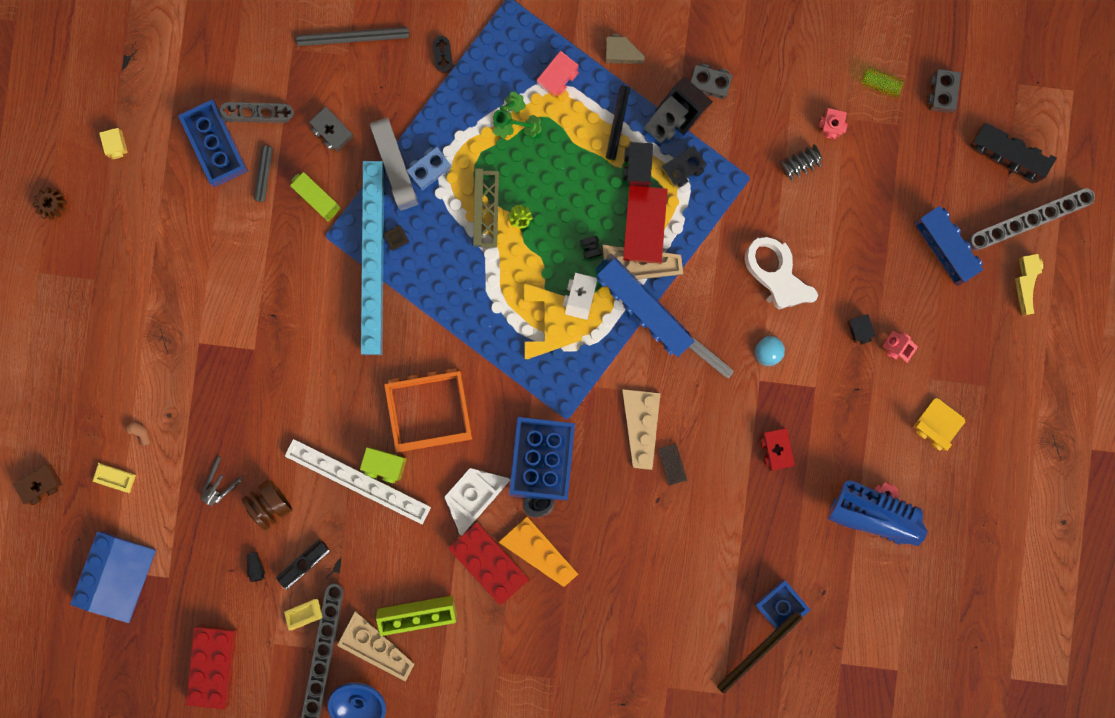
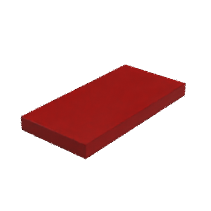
M629 186L624 261L662 263L668 189Z

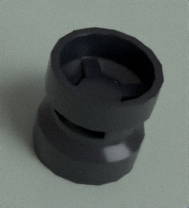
M598 236L588 237L579 241L584 249V259L594 258L603 254L602 249L598 246Z

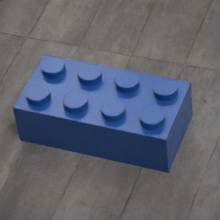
M212 99L178 115L210 185L215 188L249 171L226 122L220 119L218 115L219 107L217 103Z
M938 206L914 222V224L951 279L958 286L983 271V263L978 256L973 255L969 242L962 239L958 226L951 223L947 210Z

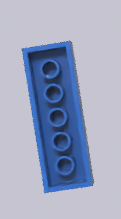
M612 253L595 269L597 281L603 287L607 285L610 288V294L617 301L621 299L623 307L631 315L633 313L637 315L636 318L643 328L648 327L651 336L657 342L661 340L664 349L671 356L675 354L679 357L695 342L686 328Z

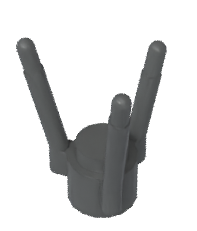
M219 456L213 465L205 487L201 491L203 494L200 496V499L210 506H213L215 502L219 503L226 494L242 481L241 477L238 478L218 495L220 492L216 488L223 475L218 477L213 486H210L221 459Z

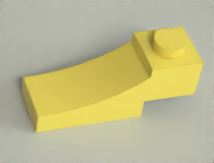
M1038 254L1019 258L1022 277L1015 278L1022 316L1034 314L1033 290L1037 275L1042 273L1041 269H1043V261L1039 258Z

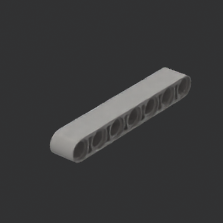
M1087 188L1079 190L976 232L968 238V242L974 251L984 249L1087 207L1094 202L1095 194ZM1081 194H1085L1087 196L1086 203L1081 201ZM1063 201H1067L1070 204L1069 210L1063 208ZM1046 208L1051 209V211H1052V216H1051V217L1046 216V214H1045V209H1046ZM1028 215L1034 217L1035 222L1033 225L1028 223ZM1011 222L1017 225L1016 232L1010 229L1009 225ZM993 229L999 232L1000 236L998 239L992 236ZM976 236L981 238V246H977L974 243V238Z

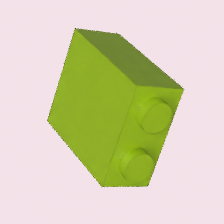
M304 172L301 175L298 173L291 180L292 184L290 186L326 221L329 222L341 209Z

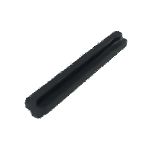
M621 85L606 153V159L615 160L630 92V87Z

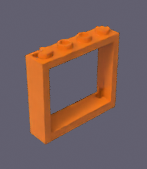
M456 368L447 369L445 374L438 375V372L426 373L427 377L419 378V375L408 376V380L400 381V378L388 380L389 383L384 384L396 453L473 440L461 371H457ZM456 379L465 433L402 444L393 389Z

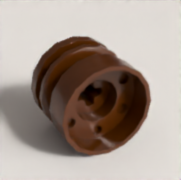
M267 479L258 486L260 496L251 491L249 494L252 500L248 496L242 498L249 516L266 531L271 527L269 522L273 525L277 523L273 514L276 513L279 517L284 518L293 511L284 494L270 479Z

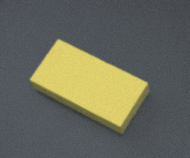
M98 463L93 482L130 493L136 475Z
M318 599L284 611L288 630L297 629L323 618Z

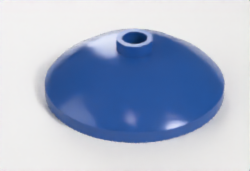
M353 682L343 684L332 692L328 702V711L331 718H385L386 703L383 696L375 688L367 684Z

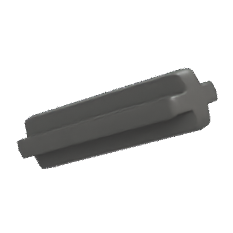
M262 146L254 196V200L257 202H264L266 197L273 148L270 146Z

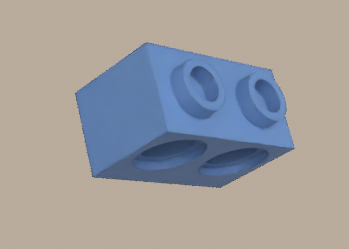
M438 147L428 149L423 154L424 157L419 161L416 159L408 165V174L422 191L452 168ZM434 157L441 159V163L438 166L431 165V160ZM424 169L426 175L423 178L416 177L417 170Z

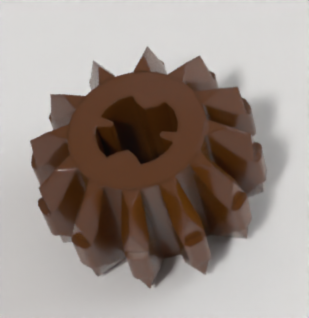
M46 187L45 192L39 190L40 197L34 196V199L38 200V202L33 203V206L38 208L36 213L41 214L43 219L49 217L50 220H54L55 215L61 217L60 210L66 211L62 205L67 204V201L61 200L64 194L58 193L56 188L51 190V188ZM49 200L52 201V202H51V205H52L51 207L48 206V205H49V203H48Z

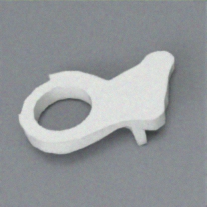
M768 237L757 238L747 248L745 253L746 267L771 292V295L766 299L768 303L773 301L774 306L780 310L785 307H793L801 303H812L817 300L818 294L815 288L805 285L792 275V254L786 243L782 245L776 239ZM765 246L776 253L779 260L776 272H766L759 267L755 258L758 247Z

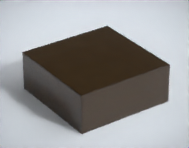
M401 225L384 233L392 251L410 243Z

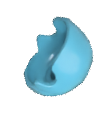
M776 336L764 337L756 344L754 350L756 360L763 366L776 365L783 359L785 354V346Z

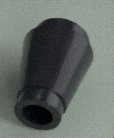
M258 552L247 554V578H249L250 582L264 580L266 572Z

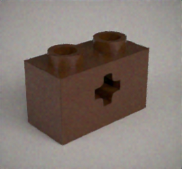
M46 465L17 481L13 486L23 504H31L32 506L42 501V496L46 494L50 496L58 492V487L62 486V483L52 465ZM38 483H41L42 486L37 490L35 487L38 486Z

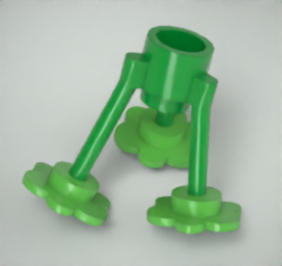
M515 91L505 98L507 104L505 106L501 105L500 110L494 113L493 125L495 128L493 133L496 136H501V138H506L507 135L513 134L514 129L512 125L515 124L524 126V133L535 137L536 134L541 132V120L531 115L525 122L512 119V114L509 111L519 113L520 110L526 107L523 101L524 97L518 95Z

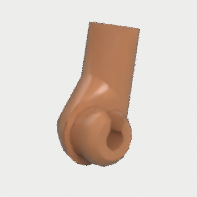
M137 422L127 425V433L138 436L141 446L151 444L145 426Z

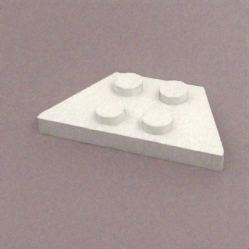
M470 468L448 492L445 500L461 536L509 483V478Z

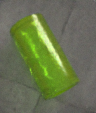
M868 67L861 85L898 98L904 80Z

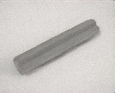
M693 337L695 342L689 348L724 377L729 378L734 372L733 369Z

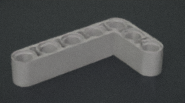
M388 117L370 123L398 208L402 211L419 205Z

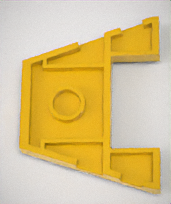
M524 284V302H544L545 341L525 342V359H530L582 341V319L565 315L566 307L563 306L565 296L528 284Z

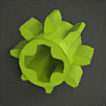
M521 204L512 207L511 213L508 214L511 226L516 225L519 229L527 227L530 222L529 220L533 219L529 207L524 208Z

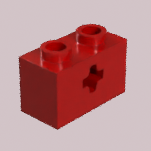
M787 428L762 433L763 437H760L762 448H766L767 456H764L766 467H770V471L795 466ZM775 444L777 445V447H781V451L778 452L779 455H777L775 452H772V449L775 448Z

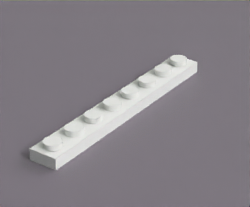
M295 439L292 440L285 454V457L422 525L431 509L430 506L372 477L366 476L364 473Z

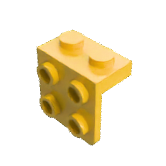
M936 398L930 403L912 428L916 430L915 433L924 440L926 438L932 442L931 445L938 451H948L952 445L950 443L964 425L965 419L940 399Z

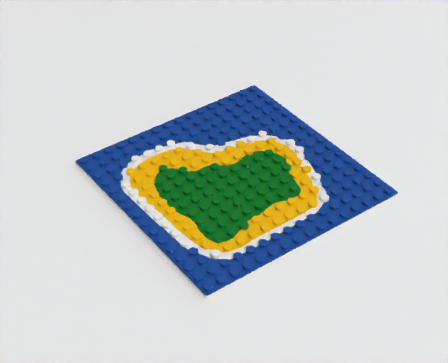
M505 0L397 141L407 170L411 162L416 159L419 161L424 157L423 154L428 149H435L436 147L449 161L452 168L423 191L409 175L419 205L400 211L393 196L392 186L384 166V233L401 225L410 243L392 251L384 236L383 282L564 419H569L640 324L637 321V315L635 313L631 315L623 307V301L621 299L617 301L610 294V288L607 285L603 287L597 281L588 319H582V341L530 359H525V342L545 341L544 302H524V284L562 296H569L570 291L567 290L569 280H574L575 273L597 278L595 269L604 261L603 254L594 258L584 259V249L580 245V240L598 236V246L602 249V253V245L624 247L629 186H626V181H623L624 166L628 165V162H624L625 147H629L630 142L653 143L651 183L649 187L668 189L663 253L681 255L682 267L687 264L746 186L750 177L689 131L683 136L677 129H674L676 133L670 140L666 138L662 143L658 142L644 129L656 113L657 107L631 87L616 159H606L620 86L628 85L515 0ZM562 51L579 65L577 70L579 74L573 81L569 80L565 85L567 88L561 96L557 95L554 98L537 84V79L558 53ZM515 91L518 95H522L524 97L523 101L526 104L525 109L520 110L519 113L509 111L512 114L513 120L525 122L531 115H535L541 120V132L536 134L535 137L526 135L524 133L525 127L515 124L512 125L514 129L513 134L507 135L506 138H501V136H496L493 133L495 128L493 125L494 113L500 110L501 105L505 106L507 104L505 98L511 92ZM694 145L707 164L703 168L705 172L697 177L691 176L688 178L689 182L681 188L678 185L673 188L662 172L661 167ZM434 157L431 160V165L438 166L441 163L439 157ZM695 159L687 161L688 165L692 168L698 166V162ZM424 169L416 171V177L423 178L426 175ZM475 169L499 171L497 248L473 246ZM679 169L671 171L674 178L682 176V172ZM484 175V184L490 188L495 183V176ZM483 186L484 194L487 191V189ZM363 187L326 234V238L361 265ZM490 193L483 197V202L487 207L494 203V197ZM521 204L524 208L529 207L533 219L529 220L530 222L527 227L519 229L516 225L511 226L508 214L511 213L512 207ZM489 211L483 216V222L487 226L494 221V216ZM482 224L483 232L486 229V227ZM489 231L482 235V243H493V235ZM677 275L640 279L639 281L659 301Z

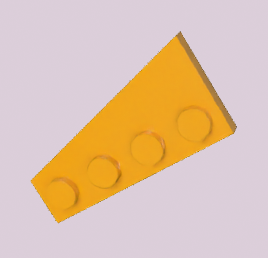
M528 517L499 541L504 547L563 587L578 575L574 568Z

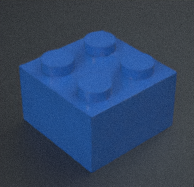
M784 579L754 603L775 629L794 611H798L802 617L810 611V608Z

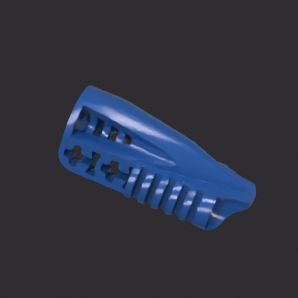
M851 480L844 483L839 496L830 505L827 519L847 528L879 535L881 538L886 537L888 541L893 540V543L897 545L902 543L919 546L925 540L928 532L923 524L921 508L917 506L912 507V504H905L906 502L903 500L899 501V498L895 497L893 499V496L890 494L886 496L885 492H877Z

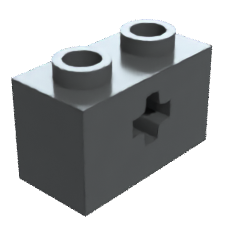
M327 107L322 109L309 122L313 126L311 131L317 137L321 135L326 140L323 143L331 151L335 149L339 152L354 138L353 134ZM326 129H333L334 133H328Z

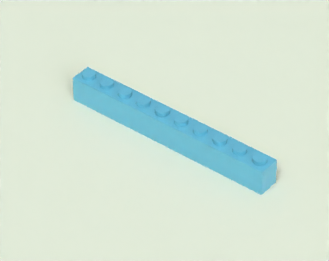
M363 161L362 355H383L384 163L382 161Z

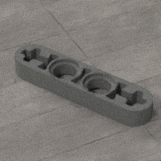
M225 102L218 110L220 119L226 122L287 123L294 114L293 108L290 105L277 103ZM226 108L232 112L229 116H227L226 112H223ZM242 109H250L252 115L245 117L242 114ZM261 109H268L271 114L270 117L262 116ZM282 110H285V113H288V115L284 117L283 114L278 113H281Z

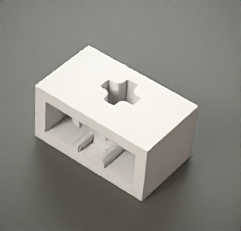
M575 273L574 280H569L567 288L570 291V295H565L563 306L566 307L565 315L588 319L597 278Z

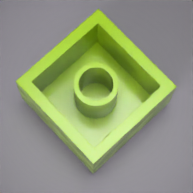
M366 447L360 470L364 471L366 476L377 478V475L383 477V481L395 483V481L401 480L407 458Z

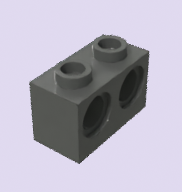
M706 64L696 65L691 83L705 95L726 100L733 75L729 74V71L725 69H718L717 71L710 69L711 66ZM697 75H705L707 77V81L699 82L697 80ZM722 79L725 82V86L718 87L715 81Z
M938 69L932 74L930 86H933L932 93H929L928 96L930 110L947 113L956 111L961 72ZM946 78L949 81V85H942L940 79ZM939 96H943L946 99L945 105L939 103Z
M671 96L661 105L644 129L660 143L666 138L670 140L676 133L674 130L676 126L680 128L686 121L684 116L688 113V110Z

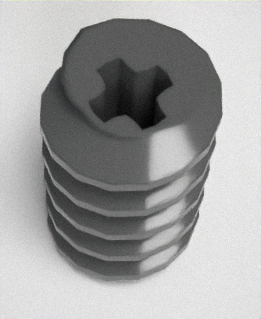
M813 144L812 149L807 147L805 152L799 151L798 156L792 154V160L786 157L785 163L782 160L779 163L786 177L794 181L793 175L796 174L800 178V171H803L805 174H808L807 168L815 171V164L821 168L822 157L817 146Z

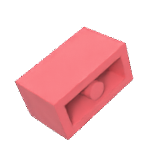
M560 51L537 79V84L554 98L557 95L561 96L567 88L565 86L569 80L573 81L579 74L577 71L579 65Z

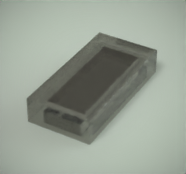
M677 444L659 448L658 452L668 486L687 481Z

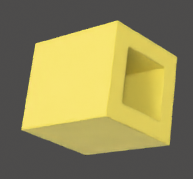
M115 128L99 133L106 156L118 159L123 157V154L128 153L122 130Z

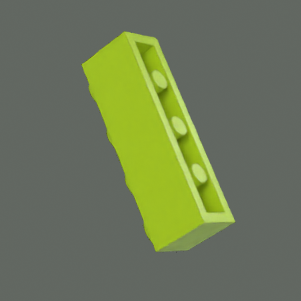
M453 596L379 608L376 615L380 636L456 623L457 619Z

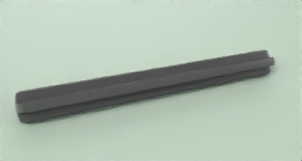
M408 27L304 34L296 36V43L298 46L403 39L409 38Z

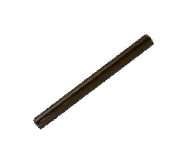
M794 611L718 684L717 688L722 693H726L802 620V615L798 611Z

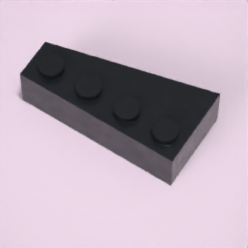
M987 123L980 127L970 145L974 147L973 150L975 152L990 156L991 161L996 164H1004L1007 166V170L1014 174L1018 172L1030 183H1037L1046 178L1057 157L1050 155L1048 158L1042 155V150L1036 147L1028 148L1025 146L1024 141L1018 138L1009 139L1008 133Z

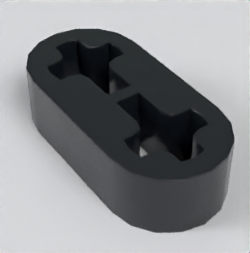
M439 36L433 42L435 65L439 72L448 73L453 66L451 45L447 37ZM440 41L447 44V46H444V53H441L440 47H437ZM444 56L445 61L449 63L448 65H446L445 69H443L442 66L439 65L440 63H442L441 57Z

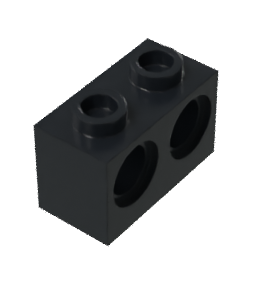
M693 145L663 165L661 170L673 188L677 185L681 188L689 182L688 178L693 175L697 177L705 172L703 168L707 164ZM695 159L698 162V166L692 168L688 165L687 161ZM679 169L682 172V176L674 178L671 171Z

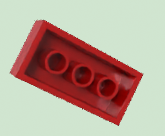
M476 522L448 548L500 606L529 580V577L479 522Z
M209 626L194 627L186 700L187 706L226 709L229 706L237 629Z

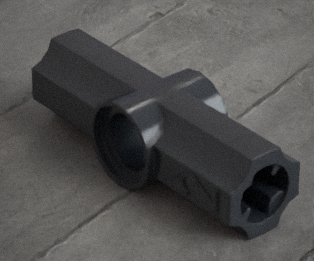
M321 539L317 540L282 571L276 579L282 587L288 590L331 552ZM301 559H305L308 562V567L305 570L299 567Z

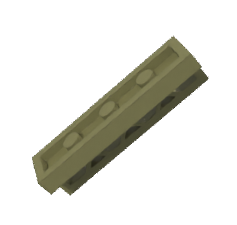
M475 169L474 247L497 248L499 171ZM484 175L495 176V183L490 188L484 184ZM483 186L487 189V191L484 194ZM488 193L494 197V203L489 207L483 202V197ZM488 211L494 216V221L489 226L483 222V216ZM482 224L486 227V229L483 232ZM489 231L493 235V243H482V235Z

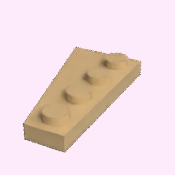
M602 245L604 260L612 253L638 280L683 275L681 255L662 253L661 264L624 261V247Z
M622 389L633 468L652 470L660 393Z
M357 611L354 612L337 646L406 682L415 663L385 636H380L379 631Z

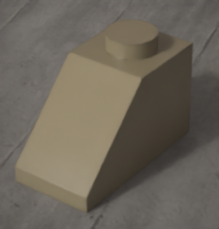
M611 34L610 37H607L606 63L644 64L645 56L626 37H622L621 34Z

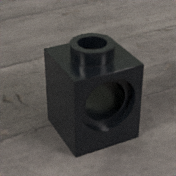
M868 314L847 321L854 343L860 341L862 345L871 342V337L876 336Z

